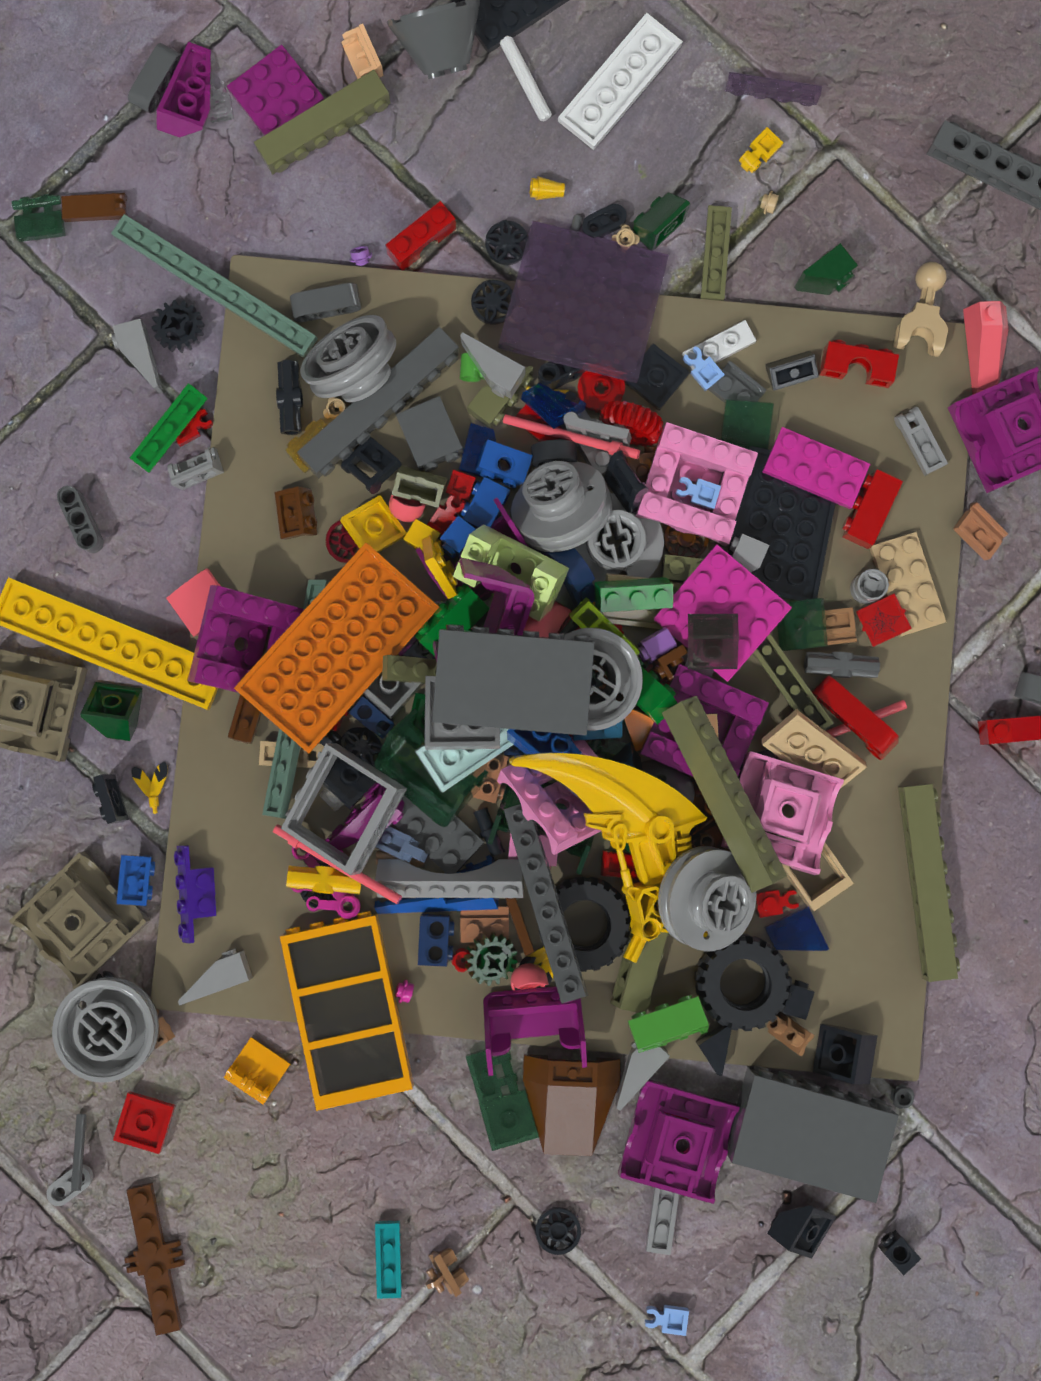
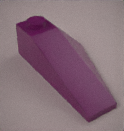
M191 42L187 43L157 108V130L180 138L203 129L210 114V49Z
M377 783L365 795L366 799L361 804V808L357 809L354 807L345 819V825L339 824L325 841L338 850L357 843L387 788ZM403 799L399 802L386 828L391 823L397 824L403 817L405 804Z

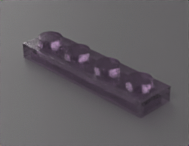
M729 72L725 92H730L735 96L751 95L757 99L770 98L776 99L781 103L797 102L803 106L817 105L822 91V86L734 72Z

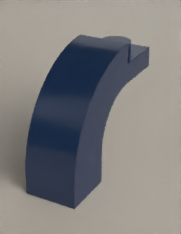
M529 546L531 549L569 568L563 583L575 608L586 597L592 603L595 601V587L592 583L595 577L575 548L560 552H544Z

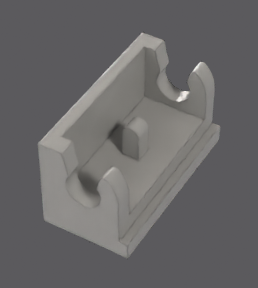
M210 447L205 448V453L180 464L173 465L171 463L167 466L171 485L181 490L224 473L217 449L214 447L211 449Z

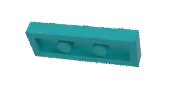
M400 1220L376 1221L377 1299L401 1298Z

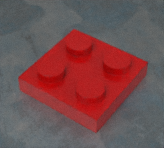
M129 1091L113 1141L160 1154L176 1105Z

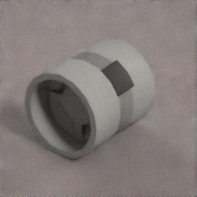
M866 570L856 576L851 582V595L859 603H872L883 597L888 591V578L880 570Z

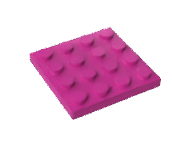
M716 545L673 595V608H662L654 620L662 627H667L671 635L728 682L792 607L720 546Z

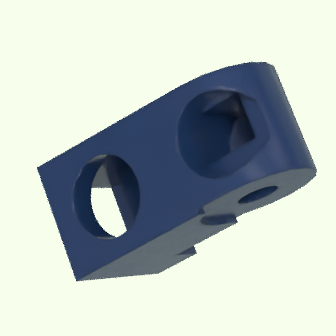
M364 696L359 699L349 712L383 740L396 725Z

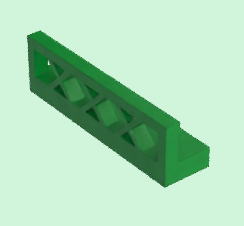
M188 383L130 456V459L150 473L208 398Z

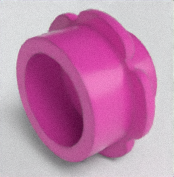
M404 980L403 983L399 982L396 987L395 997H398V1003L402 1001L409 1003L412 997L414 984L408 983V980Z

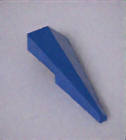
M488 855L485 861L475 865L472 862L465 865V869L457 873L474 871L495 862L494 856ZM401 898L398 904L390 900L384 902L377 900L375 901L374 908L377 914L498 909L499 898Z

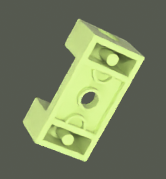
M484 524L469 534L461 554L462 558L499 566L528 584L534 593V602L529 616L537 621H540L552 610L569 570L568 567ZM458 562L453 577L472 587H476L481 583V581L464 578L460 563ZM511 563L520 565L521 574H515L511 570Z

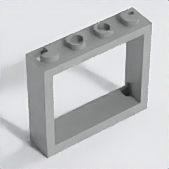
M326 743L322 752H318V760L315 765L308 771L306 775L307 780L303 788L299 789L296 793L294 805L285 814L287 818L281 829L350 876L356 875L363 871L407 788L339 744ZM337 757L387 788L350 857L301 825Z

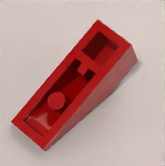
M1041 716L978 721L980 745L1041 740Z

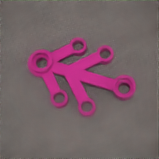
M292 847V855L295 859L304 861L309 868L320 866L311 854L306 852L305 855L301 856L297 853L298 848ZM291 888L292 891H294L295 893H301L303 891H312L310 889L297 890L295 888ZM334 892L331 895L336 900H320L316 896H311L306 901L307 909L312 912L319 909L335 910L339 916L345 919L355 917L360 910L359 900L354 894ZM313 899L318 901L316 908L309 906V902ZM347 902L353 905L350 911H345L343 905Z

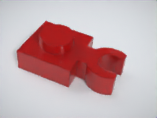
M205 409L197 412L195 418L189 422L176 439L180 447L200 437L199 429H209L213 426L211 420L205 423L201 421L202 417L208 414Z
M453 470L446 493L455 494L452 503L458 506L461 504L462 498L470 499L477 477Z
M453 493L447 499V507L445 508L440 504L427 523V526L441 533V536L458 516L455 513L462 511L465 506L464 500L458 506L453 505L452 500L455 496Z
M778 889L757 893L756 909L758 918L783 914L782 907L784 906L790 909L798 908L799 903L790 904L788 901L789 896L795 895L797 892L787 890L782 896H780Z

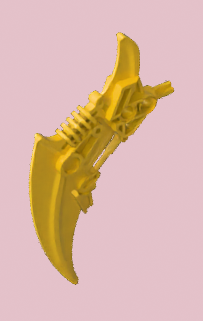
M535 753L511 757L509 763L512 766L525 767L542 772L574 792L592 812L584 813L586 826L601 830L603 838L609 840L612 848L616 849L621 867L622 891L626 895L631 916L630 933L633 934L623 957L636 963L646 941L651 942V940L658 937L660 932L668 933L666 928L663 927L658 904L654 907L655 902L658 900L662 879L674 860L684 852L692 849V843L690 842L692 837L689 833L695 825L706 821L707 817L691 801L670 785L648 773L619 762L573 753ZM626 843L629 844L636 874L640 881L634 884L623 854ZM707 931L704 932L703 937H707Z

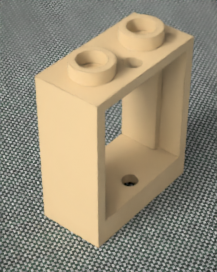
M824 843L821 854L838 878L811 897L790 867L783 865L787 878L809 910L812 911L817 910L854 884L826 843Z

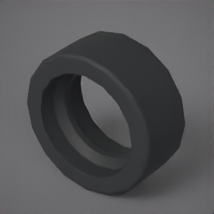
M546 440L531 446V454L533 455L532 465L536 468L553 461L577 462V447L573 441Z

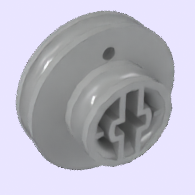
M366 315L358 317L331 331L310 350L301 365V376L306 383L310 384L312 392L317 397L332 398L341 395L346 402L363 400L379 390L388 380L391 374V367L387 362L396 348V338L387 329V324L380 316Z
M553 461L539 466L527 476L524 484L514 497L511 516L516 528L529 546L544 552H560L585 543L602 529L612 510V496L602 474L593 466L581 462Z
M611 493L612 510L607 522L600 530L602 537L599 542L598 536L600 531L590 540L575 547L595 577V580L592 581L594 587L595 582L605 581L606 573L619 574L624 571L627 576L649 578L660 563L663 553L664 538L660 523L651 519L635 517L636 512L632 514L626 512L614 493ZM610 523L612 525L615 540H622V543L618 547L620 558H617L614 544H607V542L612 536L609 527ZM621 524L625 525L627 528L622 529ZM631 542H634L632 550L628 552V546Z
M583 628L565 634L564 639H574V635L590 636V641H595L593 660L603 665L608 674L607 680L603 677L604 671L598 665L593 664L592 670H598L595 677L607 685L602 691L591 684L590 695L593 691L598 694L590 696L587 731L602 730L616 725L628 716L640 697L642 669L637 655L625 640L607 630ZM618 693L623 694L624 698L622 701L616 700L615 697Z
M700 846L681 854L667 869L659 889V914L664 927L677 941L697 950L716 951L732 944L746 930L754 914L757 893L756 891L751 893L750 887L747 885L731 852L712 846ZM705 931L708 932L707 937H703Z
M116 977L94 979L70 992L58 1007L52 1026L54 1047L62 1063L75 1075L92 1082H112L131 1074L149 1058L154 1050L159 1033L158 1015L150 997L136 984ZM81 1001L86 1002V1008L82 1009L80 1007ZM110 1023L112 1025V1028L108 1032L106 1030V1027Z

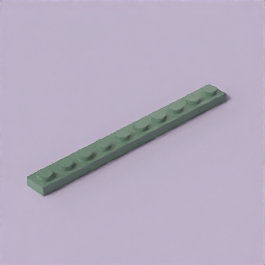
M125 214L111 234L118 240L305 358L318 338L308 330Z
M308 581L303 609L309 606L330 581ZM280 728L262 815L286 819L287 816L285 814L289 808L300 746Z

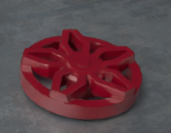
M340 520L329 528L325 539L327 550L335 560L347 564L350 559L343 558L348 555V551L354 556L356 553L353 550L355 548L359 550V547L348 531H345V527ZM342 525L341 534L339 532L332 533L335 528ZM330 537H339V538H338V541H335V540L331 539ZM330 542L334 545H339L336 548L335 554L330 547ZM340 550H345V553L338 557Z

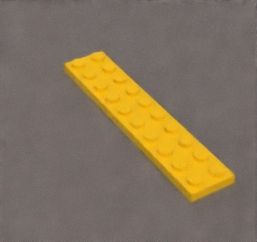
M8 577L0 595V626L203 709L210 710L218 688L188 681L194 652Z

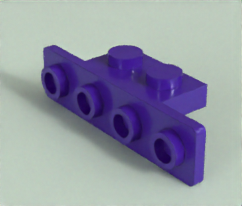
M180 845L177 846V851L174 853V862L178 866V875L175 879L176 888L179 890L177 911L181 917L178 934L183 943L190 944L194 943L193 919L217 916L214 868L190 869L189 846Z

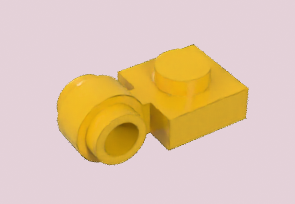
M766 127L751 142L749 147L753 151L747 150L739 159L740 166L746 172L750 171L753 174L762 164L759 160L760 157L767 162L783 146L784 142Z

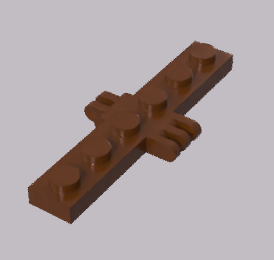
M153 1182L129 1187L126 1191L138 1249L133 1250V1255L124 1258L125 1263L135 1262L134 1265L126 1267L127 1273L137 1271L138 1276L144 1275L156 1336L179 1331L182 1328L170 1269L185 1265L184 1258L174 1259L175 1257L182 1256L183 1250L172 1249L180 1246L181 1240L164 1241Z

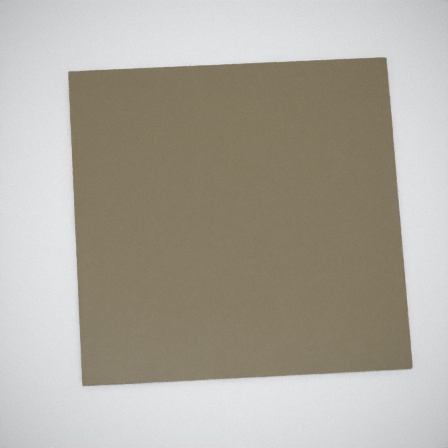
M233 255L230 262L229 281L293 322L295 321L290 302L292 294L345 283L357 284L361 310L318 320L295 322L318 338L313 347L337 327L366 315H377L383 318L387 324V329L396 338V348L387 362L391 369L439 326L459 347L458 360L450 367L445 366L440 371V376L432 383L430 381L423 386V391L415 398L410 397L405 402V407L400 411L403 412L440 396L462 446L463 454H460L459 459L447 463V461L441 462L436 469L427 472L447 478L440 502L442 506L445 505L450 495L446 493L453 470L477 477L474 487L477 481L482 482L484 477L480 476L481 472L476 471L483 445L487 439L532 455L531 446L539 442L523 428L504 424L502 420L498 426L494 424L489 429L468 413L467 406L481 388L487 386L488 383L483 379L478 382L460 380L461 355L467 353L461 343L460 335L462 332L525 368L532 366V376L534 379L529 386L541 389L538 384L540 366L569 350L574 352L576 362L579 367H583L584 371L595 364H608L617 372L619 371L624 379L654 343L691 373L688 365L683 360L682 353L746 320L756 342L716 363L720 370H722L729 361L733 362L766 389V392L744 418L709 390L704 391L691 374H689L660 411L626 384L621 402H634L637 405L650 408L651 411L656 412L662 418L663 426L668 422L748 449L749 446L772 450L781 427H784L870 463L867 474H872L878 469L903 481L874 545L917 532L946 622L902 637L896 636L877 646H872L866 632L862 631L863 625L856 611L885 598V595L868 604L859 603L852 597L850 585L853 579L864 571L876 569L870 549H866L842 537L845 532L842 529L843 524L848 516L852 517L855 509H848L835 504L816 604L812 605L783 599L792 608L770 633L811 692L830 675L804 673L806 652L829 654L832 652H848L857 656L879 657L880 671L878 678L852 676V678H832L872 712L901 700L906 702L907 709L881 719L899 736V743L882 761L873 756L866 748L865 742L852 731L835 737V739L866 761L867 768L839 790L832 812L833 824L831 832H829L825 843L854 884L815 911L809 910L798 892L795 895H790L788 901L790 904L799 903V907L790 909L784 906L782 907L783 914L758 918L755 906L752 919L743 934L756 936L772 945L783 956L784 962L788 964L790 969L788 974L792 978V983H794L795 979L808 983V988L815 992L806 1020L786 1014L814 1034V1038L807 1044L803 1056H800L768 1033V1022L765 1023L766 1027L762 1029L755 1027L752 1028V1031H744L743 1029L731 1030L725 1064L758 1065L767 1068L813 1072L820 1024H828L878 1035L871 1078L917 1081L920 1073L927 981L922 979L898 787L933 784V788L937 790L938 802L935 803L936 812L940 814L961 537L953 528L963 516L968 451L947 407L972 395L965 324L945 322L948 327L945 347L939 357L928 354V343L920 336H911L910 341L903 350L894 348L895 330L902 320L900 317L499 280L506 283L512 289L515 296V309L511 317L505 322L490 325L483 323L475 316L471 306V298L479 284L486 280L497 279ZM492 285L495 292L500 288V286ZM486 286V287H485L486 292H487V293H490L491 290L489 289L488 286ZM482 289L479 291L476 298L480 296L485 297L483 295ZM506 290L500 292L499 294L503 296ZM508 295L507 299L503 301H506L511 306V297ZM481 300V301L476 302V303H477V304H484V301ZM502 305L501 309L509 310L505 305ZM225 308L210 449L213 447L217 449L224 473L208 479L206 483L197 574L208 568L221 587L303 609L308 581H331L346 565V563L335 560L327 550L325 539L329 528L344 515L381 495L389 507L398 470L381 485L380 490L376 494H371L366 490V486L351 473H346L341 468L343 462L341 459L334 465L335 469L329 475H322L318 479L299 458L297 452L334 420L332 418L327 419L323 415L329 398L317 397L312 392L310 384L306 383L302 378L300 369L305 359L304 357ZM476 308L477 311H478L483 317H485V310H486V309H483V310H482V309ZM488 312V319L491 318L493 313ZM497 312L495 319L502 318L506 314ZM842 340L847 345L863 344L873 350H892L894 354H899L895 381L889 388L865 384L866 370L862 365L856 363L849 365L848 372L843 379L821 376L819 373L824 347L829 341ZM806 351H810L815 355L818 378L773 391L765 364ZM282 360L298 361L299 380L303 394V408H301L302 433L297 435H285L280 432V410L277 407L276 388H278L277 362ZM551 374L543 376L547 380L555 378ZM580 378L555 389L569 390L576 394V399L570 403H555L563 418L568 412H576L584 408L591 419L599 420L600 413L587 410L578 397L577 386ZM598 383V387L595 388V391H599L600 394H604V391L608 390V387L603 386L602 383ZM523 387L518 393L520 397L512 408L508 406L504 414L516 416L528 401H531L545 414L546 412L542 408L539 398L537 399L530 395L531 392ZM340 395V396H337L338 399L342 400L343 402L345 401V400L341 397V395ZM916 406L920 409L948 462L946 466L924 476L901 430L894 421V417L900 414L905 415ZM392 413L387 418L388 422L380 429L375 428L370 435L397 457L402 466L419 470L398 423L396 414ZM563 421L562 425L559 426L564 430H567L566 425ZM913 421L909 423L911 429L917 426ZM357 444L352 449V451H354L360 444ZM630 444L629 446L631 448L644 451V446L642 445L636 446L634 444ZM577 447V462L585 463ZM498 460V467L502 471H507L509 469L508 463L505 460ZM532 460L526 478L532 471L536 469V467L532 465ZM363 462L357 463V467L370 478L376 474ZM494 477L492 481L510 489V495L504 505V509L513 521L511 507L514 497L521 486L517 485L516 488L503 484V480ZM605 481V483H606V485H607V487H608L610 493H613V491L611 490V488L609 487V485H608L607 482ZM297 486L311 489L314 496L317 535H304L287 540L280 539L275 492ZM861 486L858 495H862L864 487ZM471 493L469 500L463 498L462 500L465 501V504L467 502L471 504L475 495ZM426 505L422 516L418 520L427 525L437 507ZM397 519L404 530L408 532L413 522H403ZM659 522L662 528L664 538V533L668 525ZM610 523L609 527L612 536L607 542V544H614L617 558H620L618 547L622 543V540H615L612 525ZM621 524L622 529L627 528L625 525ZM342 525L335 528L332 533L339 532L341 534ZM673 527L669 530V532L677 531ZM601 531L598 536V542L602 537ZM675 535L668 536V538L676 540L677 537ZM701 536L696 540H698L703 547L704 537ZM330 537V538L333 539V540H335V541H338V538H339V537ZM404 538L379 552L383 558L433 602L447 601V598L428 574L416 549L406 544ZM709 539L706 550L698 558L705 559L716 545L728 552L729 545L725 547ZM330 542V547L335 554L336 548L339 545H334ZM631 542L628 546V552L632 550L634 542ZM669 542L670 547L675 552V547L678 543L673 544ZM665 544L660 563L649 578H661L663 557L665 554L671 555L667 551ZM693 544L692 547L700 551L698 546L696 544ZM681 546L679 547V555L684 551V548ZM355 548L353 552L356 553L358 548ZM688 548V552L684 556H692L696 553L691 552ZM341 549L338 557L345 553V550ZM348 551V555L343 559H351L353 557L350 551ZM455 557L453 562L456 563L460 559ZM624 571L619 573V575H627ZM491 596L483 601L488 607ZM853 607L857 642L808 648L804 613ZM487 613L472 627H483ZM622 625L624 635L637 649V644L641 640L660 630ZM268 627L262 656L267 651L272 627ZM191 633L188 650L195 652L198 636L193 637ZM672 635L675 642L677 643V647L683 645ZM241 637L237 638L234 642L236 650L240 651L244 648V640ZM430 652L429 654H424V656L432 659L433 654ZM752 653L728 682L715 671L711 678L769 703L747 753L750 751L756 753L767 750L762 745L761 739L793 712L790 705ZM593 660V664L598 665L604 671V675L608 678L605 667L597 663V661ZM645 661V662H643V663L645 664V666H646V668H647V666H648L649 664ZM677 665L669 669L672 675L674 674ZM425 684L416 693L425 694ZM218 688L210 710L183 700L151 1000L155 1009L298 1023L280 936L286 934L285 930L300 926V930L310 928L309 924L323 921L324 925L332 924L334 918L341 916L335 910L319 909L315 912L308 910L301 894L295 893L291 888L286 887L289 866H308L304 861H299L293 857L292 846L288 844L287 840L273 833L274 827L277 824L282 826L286 819L262 815L272 766L259 765L260 741L277 742L279 728L261 713L252 744L229 739L228 733L240 694ZM414 694L391 719L396 725L383 740L375 734L384 747L382 759L376 767L404 787L413 777H416L480 838L481 830L473 812L488 807L495 827H498L499 831H497L501 844L505 849V852L494 856L495 861L508 859L510 830L504 809L521 804L518 796L508 784H501L506 787L502 800L497 799L496 804L468 796L474 772L446 791L441 792L427 769L415 767L416 759L410 761L399 759L400 756L407 757L410 755V749L403 747L402 743L412 744L415 749H418L420 744L419 742L405 740ZM361 695V696L358 698V700L351 706L350 710L354 707V705L359 701V699H360L363 695ZM822 706L833 722L832 725L824 729L825 731L843 724ZM348 713V716H343L339 732H335L342 737L351 728H364L365 726ZM623 719L622 737L618 739L622 742L623 746L630 742L633 745ZM612 738L604 739L605 745H607L608 742L614 741V739ZM592 739L587 744L590 748L595 749ZM596 739L597 746L602 745L600 739ZM616 743L610 745L609 748L611 749V751L614 750L618 744ZM515 745L511 746L513 750H520ZM620 748L618 749V751H617L616 753H614V754H612V755H613V756H617L618 753L621 751ZM641 750L637 751L638 755L641 758V762L653 760L646 756L640 755ZM311 751L309 760L316 761V751ZM377 754L373 755L374 762L377 759ZM296 767L288 810L294 805L296 801L295 795L299 789L303 788L307 780L306 775L311 768ZM552 779L540 786L545 788L558 781ZM322 785L301 825L325 840L339 824L345 825L344 821L354 807L360 809L361 804L366 798L364 796L349 809ZM555 804L558 807V809H567V807L564 804ZM785 804L782 807V814L786 818H791L794 815V808L789 804ZM536 822L539 834L547 835L544 829ZM391 823V824L389 825V827H392V828H394V829H396V830L402 832V831H401L398 827H396L393 823ZM602 832L557 854V865L551 866L550 870L555 886H558L568 878H576V876L596 877L614 887L627 904L626 895L622 891V877L601 875L603 851L616 852V849L612 848L610 841L603 838ZM777 835V836H780V837H783V838L790 839V840H793V841L798 842L797 840H794V839H791V838H788V837H784V836H781V835ZM486 842L460 870L465 869V865L472 862L475 865L485 861L486 856L491 855ZM357 843L342 849L343 853L350 857ZM180 845L189 846L190 869L214 868L217 916L193 919L194 943L190 944L183 943L178 934L181 917L177 911L179 890L176 888L175 879L178 875V866L174 862V853L177 851V846ZM298 848L297 853L302 856L306 854V851ZM377 848L373 850L362 871L363 874L374 880L377 871L376 852L379 850ZM822 854L820 858L821 870L818 875H812L790 867L810 897L838 878ZM428 856L425 860L424 868L417 867L429 872L445 873ZM314 857V859H315L318 863H325V862H323V861H321V860H318V859H316V858ZM786 876L776 883L756 891V893L778 889L780 896H782L787 890L796 891V889ZM632 878L633 884L640 882L639 879ZM524 881L523 898L516 899L534 951L544 947L539 935L538 923ZM361 884L360 894H354L360 902L359 913L371 911V914H377L374 908L375 901L384 902L388 900L387 898L377 897L375 891ZM309 891L306 896H311L314 892ZM322 896V900H327V896ZM499 898L498 906H508L506 899ZM311 900V902L318 904L317 900ZM587 900L577 901L571 904L564 912L573 944L590 946L600 941L607 929V917L604 910L598 904ZM347 902L343 905L345 911H350L353 905ZM460 911L378 914L394 993L399 982L403 983L404 980H408V983L414 984L409 1003L403 1001L398 1003V997H396L403 1033L485 1041L483 999L491 992L512 990L510 979L513 972L508 971L506 973L508 975L507 980L501 977L500 984L493 980L491 985L487 986L485 981L479 984L476 978L472 979L468 970L458 972L455 966L452 965L451 960H448L447 967L418 965L421 914L450 915V921H455L454 936H449V946H453V955L460 948L468 950V946L474 947L476 945L474 942L461 943ZM509 911V940L517 951V954L514 956L518 960L517 963L512 964L515 970L521 960L527 955L524 954ZM433 922L430 926L434 934H441L444 931V926L440 922ZM371 925L289 943L299 989L381 970ZM670 934L668 935L664 945V956L660 961L657 971L658 978L651 993V1004L647 1008L646 1014L655 1012V1007L668 1003L669 1006L678 1004V999L688 995H692V998L699 997L695 986H697L695 972L698 971L699 966L697 963L699 959H702L705 955L704 951L692 948L677 941ZM433 946L429 949V953L433 958L437 959L443 955L442 949L438 946ZM236 948L237 952L244 950L253 976L252 979L179 1006L178 1000L217 960L223 958L221 953ZM623 953L620 957L617 956L613 960L614 963L609 966H602L597 971L587 970L586 972H581L588 992V996L581 998L586 1050L629 1054L632 1048L631 1043L634 1039L628 1021L632 1020L631 1016L636 1014V1012L619 1009L610 1003ZM487 955L488 959L494 963V959ZM739 959L729 964L723 971L720 979V987L724 996L732 1003L739 1005L754 1001L761 994L765 984V976L761 967L748 959ZM554 977L551 983L545 987H556ZM383 978L300 996L306 1024L369 1029L392 1024ZM702 1006L709 1024V1033L721 1024L711 1017ZM700 1032L689 1035L685 1040L680 1041V1039H677L662 1046L670 1055L669 1058L708 1062L696 1043L697 1040L708 1033L700 1034ZM559 1035L511 1039V1043L565 1048L560 1043Z

